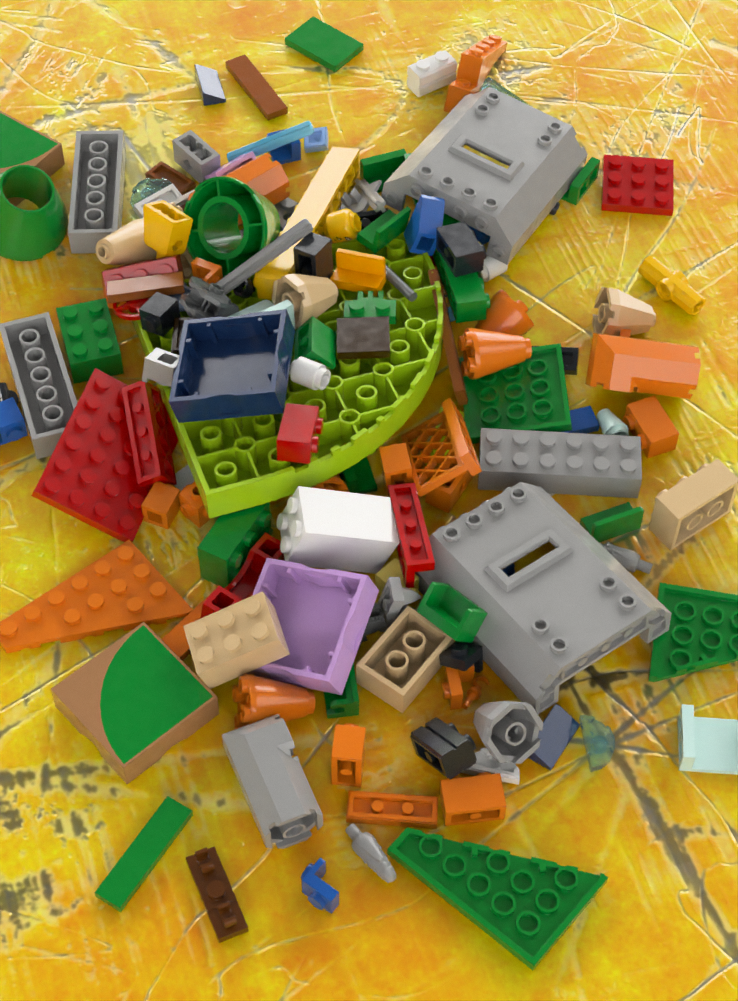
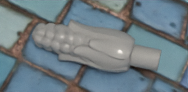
M608 541L606 544L600 543L627 571L635 572L639 570L650 574L653 564L641 560V556L635 551L618 547Z
M354 823L350 824L345 829V832L353 840V851L381 879L387 883L395 881L397 877L393 866H391L390 861H388L387 855L381 850L382 847L378 844L375 837L368 832L362 833Z

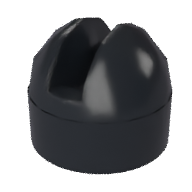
M247 279L234 288L233 292L236 296L247 299L252 296L256 288L253 285V281Z

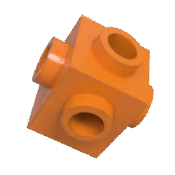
M195 481L192 484L186 485L181 493H179L180 511L187 519L201 528L210 520Z

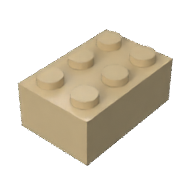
M719 459L710 464H703L696 473L689 477L681 478L674 487L669 490L664 489L656 496L649 530L671 551L731 512L738 489V477Z
M263 591L183 626L196 673L209 689L290 655L275 607Z
M407 606L357 663L356 682L403 713L442 667L440 665V654L451 646L454 640L416 610Z

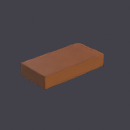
M162 161L145 173L146 180L160 189L173 183L182 196L196 188L195 181Z

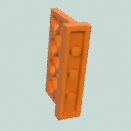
M451 398L441 403L444 411L401 435L402 443L406 442L413 481L420 497L467 470L472 477L482 472L464 418ZM429 436H433L429 442H425ZM442 436H446L443 442H439ZM418 437L416 442H410L411 440ZM420 449H424L420 455H416ZM433 449L437 450L433 456H429ZM447 450H451L447 456H443ZM424 463H428L424 469H420ZM438 463H442L438 470H434ZM451 464H458L448 470ZM428 477H432L430 481L425 483Z

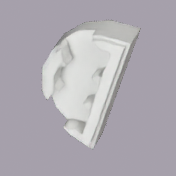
M481 748L480 751L475 753L476 764L461 771V773L473 776L482 772L500 773L502 782L519 785L520 770L516 764L510 761H506L507 763L496 761L487 748Z

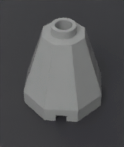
M498 701L483 703L475 710L473 720L481 741L492 757L500 763L510 761L521 764L540 746L541 739L538 738L539 730H543L544 723L533 706L526 702Z

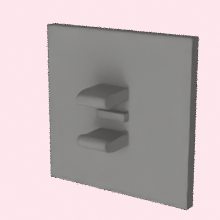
M378 180L366 187L373 194L374 190L378 191L382 182ZM353 188L350 193L344 192L342 195V204L339 210L348 208L354 213L367 211L370 198L361 188L357 190Z

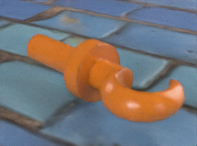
M476 676L473 679V686L467 690L468 696L461 705L463 709L467 710L473 700H478L481 697L482 687L477 681H484L489 685L490 681L486 677Z

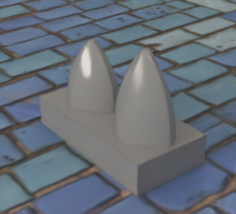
M400 577L388 578L377 604L381 608V613L378 616L384 617L386 621L385 628L380 630V632H385L408 604L421 598L414 590L402 587Z

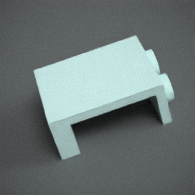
M682 704L677 717L679 771L738 775V720L694 717V705Z

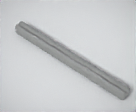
M306 218L301 220L216 284L225 290V295L312 232V224ZM184 308L189 317H194L188 310Z

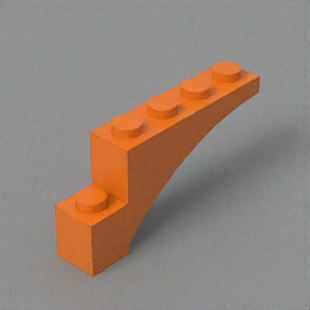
M489 35V37H485L461 53L456 80L449 84L444 106L445 112L449 113L465 95L475 94L480 91L491 68L501 54L506 51L508 42L503 41L502 37Z

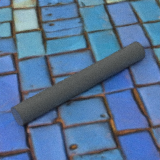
M386 265V279L410 302L415 301L417 294Z

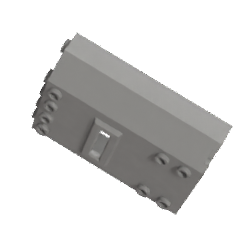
M488 87L481 92L471 93L462 98L385 181L381 197L387 202L386 205L400 212L404 209L406 195L419 200L421 194L443 198L445 200L444 213L461 222L465 221L467 225L489 235L490 240L486 255L508 265L570 188V184L584 168L588 154L584 146L580 147L576 140V132L573 126L494 88ZM466 145L509 167L506 169L463 148V146Z
M523 482L506 488L501 494L482 502L480 506L472 511L463 513L455 521L446 526L439 527L429 537L435 560V570L415 572L419 577L418 590L423 595H425L431 582L446 583L488 613L472 644L482 646L485 663L521 702L532 705L537 714L558 702L559 685L638 634L648 644L667 632L670 627L672 613L542 487ZM547 542H550L556 548L510 577L502 571V569Z

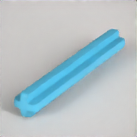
M305 121L227 153V160L230 162L240 155L251 151L257 157L314 133L313 125L310 121Z

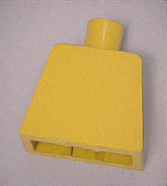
M164 200L144 204V242L157 252L156 259L184 253L193 218Z

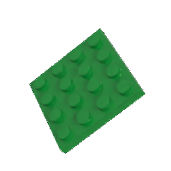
M561 343L532 347L531 358L479 379L472 380L468 376L463 377L468 397V404L463 405L464 419L472 444L480 442L481 428L548 432L572 430ZM463 357L459 358L460 366L461 362L464 361Z

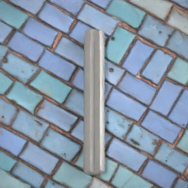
M364 178L362 180L355 179L356 185L354 188L356 190L361 188L370 198L368 204L375 212L380 210L382 213L385 212L386 208L384 206L387 202L378 192L374 190L372 194L366 187L369 183Z

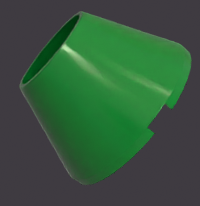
M17 165L0 174V256L16 261H33L43 258V255L51 251H55L65 238L68 228V214L65 204L52 180L44 171L31 165ZM14 197L24 198L33 202L39 209L23 210L11 204L7 199Z
M227 176L209 178L201 182L194 189L195 192L190 201L186 202L183 213L193 218L187 249L193 259L198 257L222 266L223 278L278 238L280 217L274 204L236 178ZM239 214L242 218L244 226L243 237L241 236L238 228Z

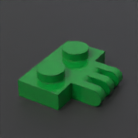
M358 291L357 300L344 301V318L389 316V324H396V300L384 299V291H378L377 297H373V291H368V297H364L363 291Z

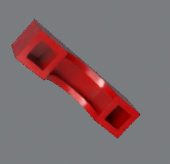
M265 532L250 549L244 565L233 581L225 588L219 585L204 601L200 619L253 596L266 558L285 561L284 553L280 550L281 541Z

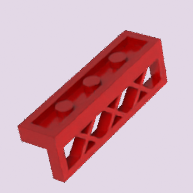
M142 380L123 387L122 394L137 483L142 487L158 481L173 486L177 485L160 389Z
M415 483L388 485L387 497L391 498L399 538L396 550L405 588H414L415 572L435 570V560Z

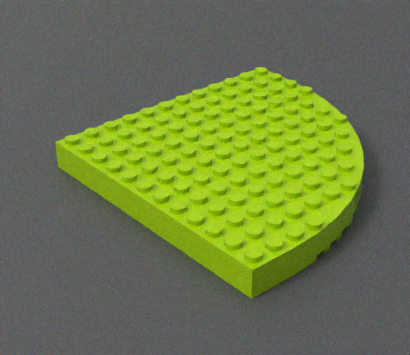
M404 232L375 253L377 256L385 257V264L417 294L416 300L410 302L387 279L381 290L384 291V299L396 300V324H389L390 358L337 360V318H344V301L357 300L358 297L357 292L338 289L337 302L316 318L336 332V367L332 370L326 366V369L331 372L327 387L324 390H312L291 381L289 374L285 406L286 403L319 406V418L324 419L322 435L317 434L319 437L318 453L312 454L310 463L277 461V436L283 413L179 423L169 404L171 387L163 386L156 382L209 519L276 501L293 495L298 486L312 487L334 477L366 456L375 453L378 447L383 445L404 425L419 406L433 382L441 359L444 327L443 297L440 282L434 281V285L430 284L428 270L435 269L428 253L417 254L409 252ZM357 238L351 241L333 243V270L335 271L337 267L336 251L338 248L367 254L374 253L358 242ZM253 274L248 279L253 281L255 274ZM185 279L184 282L186 283V285H187L188 287H190V286H189V280H190V279ZM257 288L252 293V296L247 299L236 296L233 290L226 294L231 299V303L238 306L239 311L260 301L267 300L258 298ZM434 289L436 290V295H437L438 316H437V311H436L435 302H434L433 293H432V290H434ZM186 311L180 312L181 318L189 317ZM141 320L132 321L145 356H148L156 347L171 352L173 328L162 337L143 330ZM294 335V342H293L291 363L294 361L295 335Z

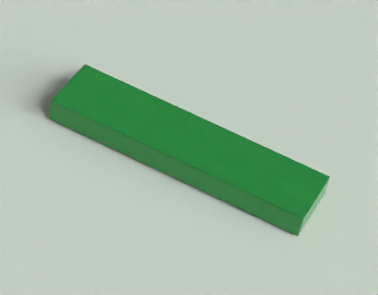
M167 796L95 891V896L119 912H122L193 816L192 810Z

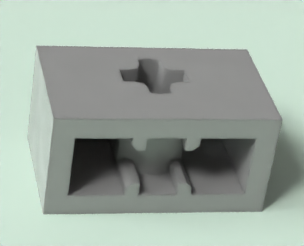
M192 130L172 140L174 161L199 183L206 180L204 176L221 167L220 154Z

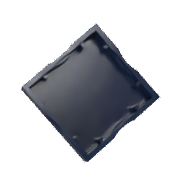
M287 309L249 313L236 317L218 316L184 320L179 344V362L173 375L169 396V404L179 423L284 413L295 335Z

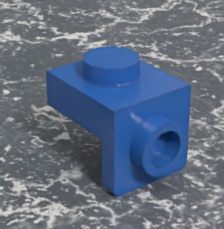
M319 858L315 864L310 863L301 875L302 893L308 896L309 902L319 910L324 908L332 914L339 905V892L321 879L326 873V861Z

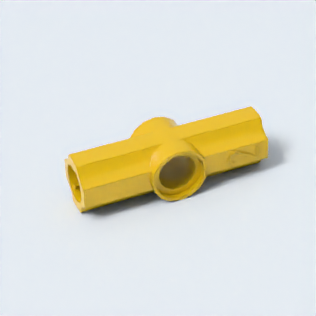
M652 256L645 258L639 266L638 273L655 286L658 296L664 301L671 299L693 316L699 313L705 305L706 299L688 285V280L681 271L675 270L672 272Z

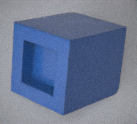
M283 130L268 133L267 137ZM300 140L269 151L268 153L272 156V162L277 160L280 164L301 160Z

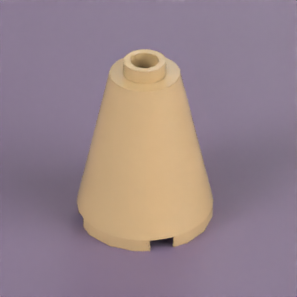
M135 219L102 238L96 244V255L104 264L123 266L156 259L157 252L144 242V219Z

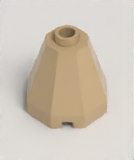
M292 273L274 281L272 301L276 305L288 299L293 304L295 328L298 329L312 316L317 318L337 302L338 288L329 278Z
M602 287L595 300L594 308L599 310L598 315H593L592 318L594 333L620 336L621 329H630V335L649 332L650 328L655 325L656 313L653 312L652 306L618 289Z

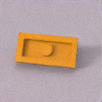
M337 249V267L330 280L334 282L338 289L357 293L358 291H363L367 295L368 291H373V296H377L378 291H381L386 283L385 257Z

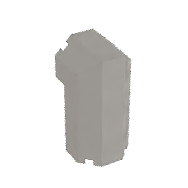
M279 714L222 734L223 747L266 848H272V843H276L278 848L284 849L303 842L312 836L310 829L316 826L317 830H319L323 826V814L300 765L298 756L292 758L295 745L284 719L280 718Z

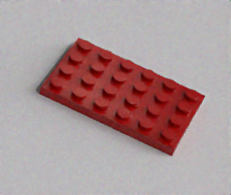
M95 368L31 496L122 542L128 540L133 542L144 518L141 505L154 483L145 487L137 483L122 388L128 385ZM163 404L171 453H173L178 437L165 404Z

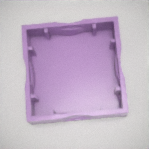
M266 558L253 595L263 591L275 607L290 655L246 674L342 695L379 589L368 575L335 569H314L301 563Z

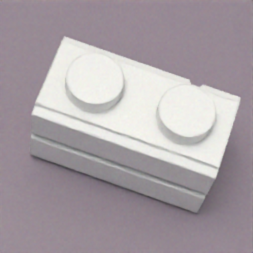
M444 50L407 66L408 88L417 97H421L451 84L456 80V60Z

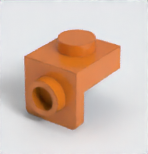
M198 257L191 262L194 277H198L209 284H216L223 278L222 266Z
M474 664L467 671L445 666L444 682H441L443 699H448L450 710L462 708L463 690L461 683L473 681Z

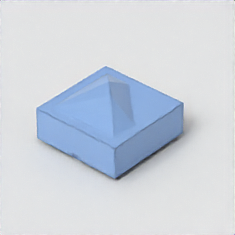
M327 127L314 128L313 134L304 137L306 153L328 150Z

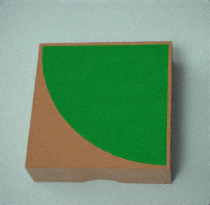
M0 111V174L17 165H31L41 169L51 177L65 165L62 144ZM14 197L7 200L14 206H17L24 198Z
M145 622L138 625L51 688L56 708L80 734L87 737L97 747L101 757L126 784L160 760L172 746L190 737L219 714L217 696Z

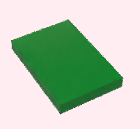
M314 16L285 38V45L333 72H337L363 51V43Z

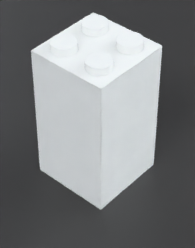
M298 486L292 497H289L285 509L277 518V528L281 533L280 550L284 553L285 561L301 563L308 567L376 574L381 570L399 544L390 497Z

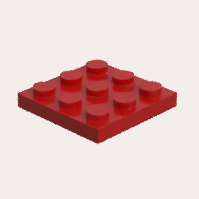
M604 154L602 211L672 216L674 209V160Z

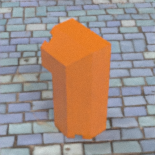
M268 153L260 155L224 175L242 181L270 200L274 205L290 196V191L286 192V188L289 187V180L281 164L277 160L270 161L268 158L272 156ZM192 192V193L189 194V197H188V200H189V201H190L191 197L193 196L194 192ZM240 214L238 215V226L243 223Z
M593 333L585 384L592 387L603 385V389L614 391H634L637 393L691 399L693 394L688 392L690 389H696L699 379L701 362L700 359L695 358V353H699V348L683 344Z

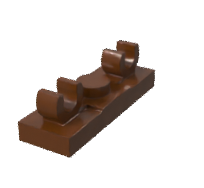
M215 847L203 848L196 851L194 855L186 857V863L218 942L221 943L248 932L247 923Z

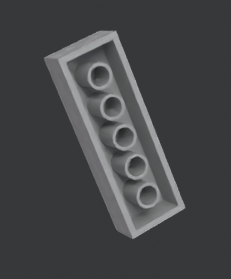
M123 130L76 131L68 225L71 254L96 253L97 242L122 227L126 146Z
M49 312L0 324L4 349L37 459L52 455L77 404Z
M481 428L479 464L482 472L478 473V489L503 491L519 482L540 486L547 493L638 498L642 482L641 437Z

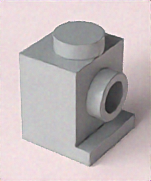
M156 347L145 357L142 381L147 383L149 380H153L160 385L171 387L173 375L179 362V355Z

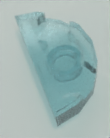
M146 178L140 181L132 189L133 194L130 201L132 209L134 204L171 185L172 182L166 178Z
M580 715L579 722L590 772L597 771L610 762L615 750V737L611 728L595 720V717Z

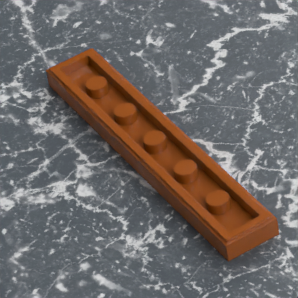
M428 270L430 284L434 285V281L440 282L444 318L442 339L458 405L468 404V397L442 282L438 270ZM434 289V290H432V293H433V298H434L435 307H436L437 316H438L437 295H436V290Z

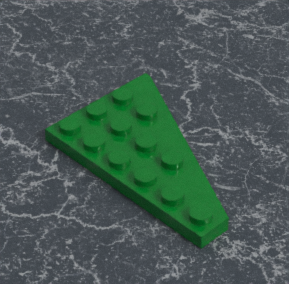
M659 583L657 600L672 614L669 630L652 641L649 682H657L738 661V595Z
M408 827L387 849V854L531 970L537 967L608 880V877L603 873H600V875L579 871L577 867L569 865L560 866L556 862L531 857V859L511 855L510 851L493 850L489 846L467 841L460 843L443 839L442 835L434 833L425 834L421 830Z

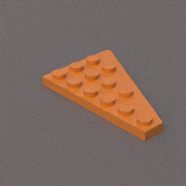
M128 540L0 622V646L6 653H13L25 648H39L41 644L59 640L61 643L81 640L88 636H101L106 631L122 628L124 631L133 630L143 622L147 625H159L167 623L166 620L185 617L193 609L138 548Z

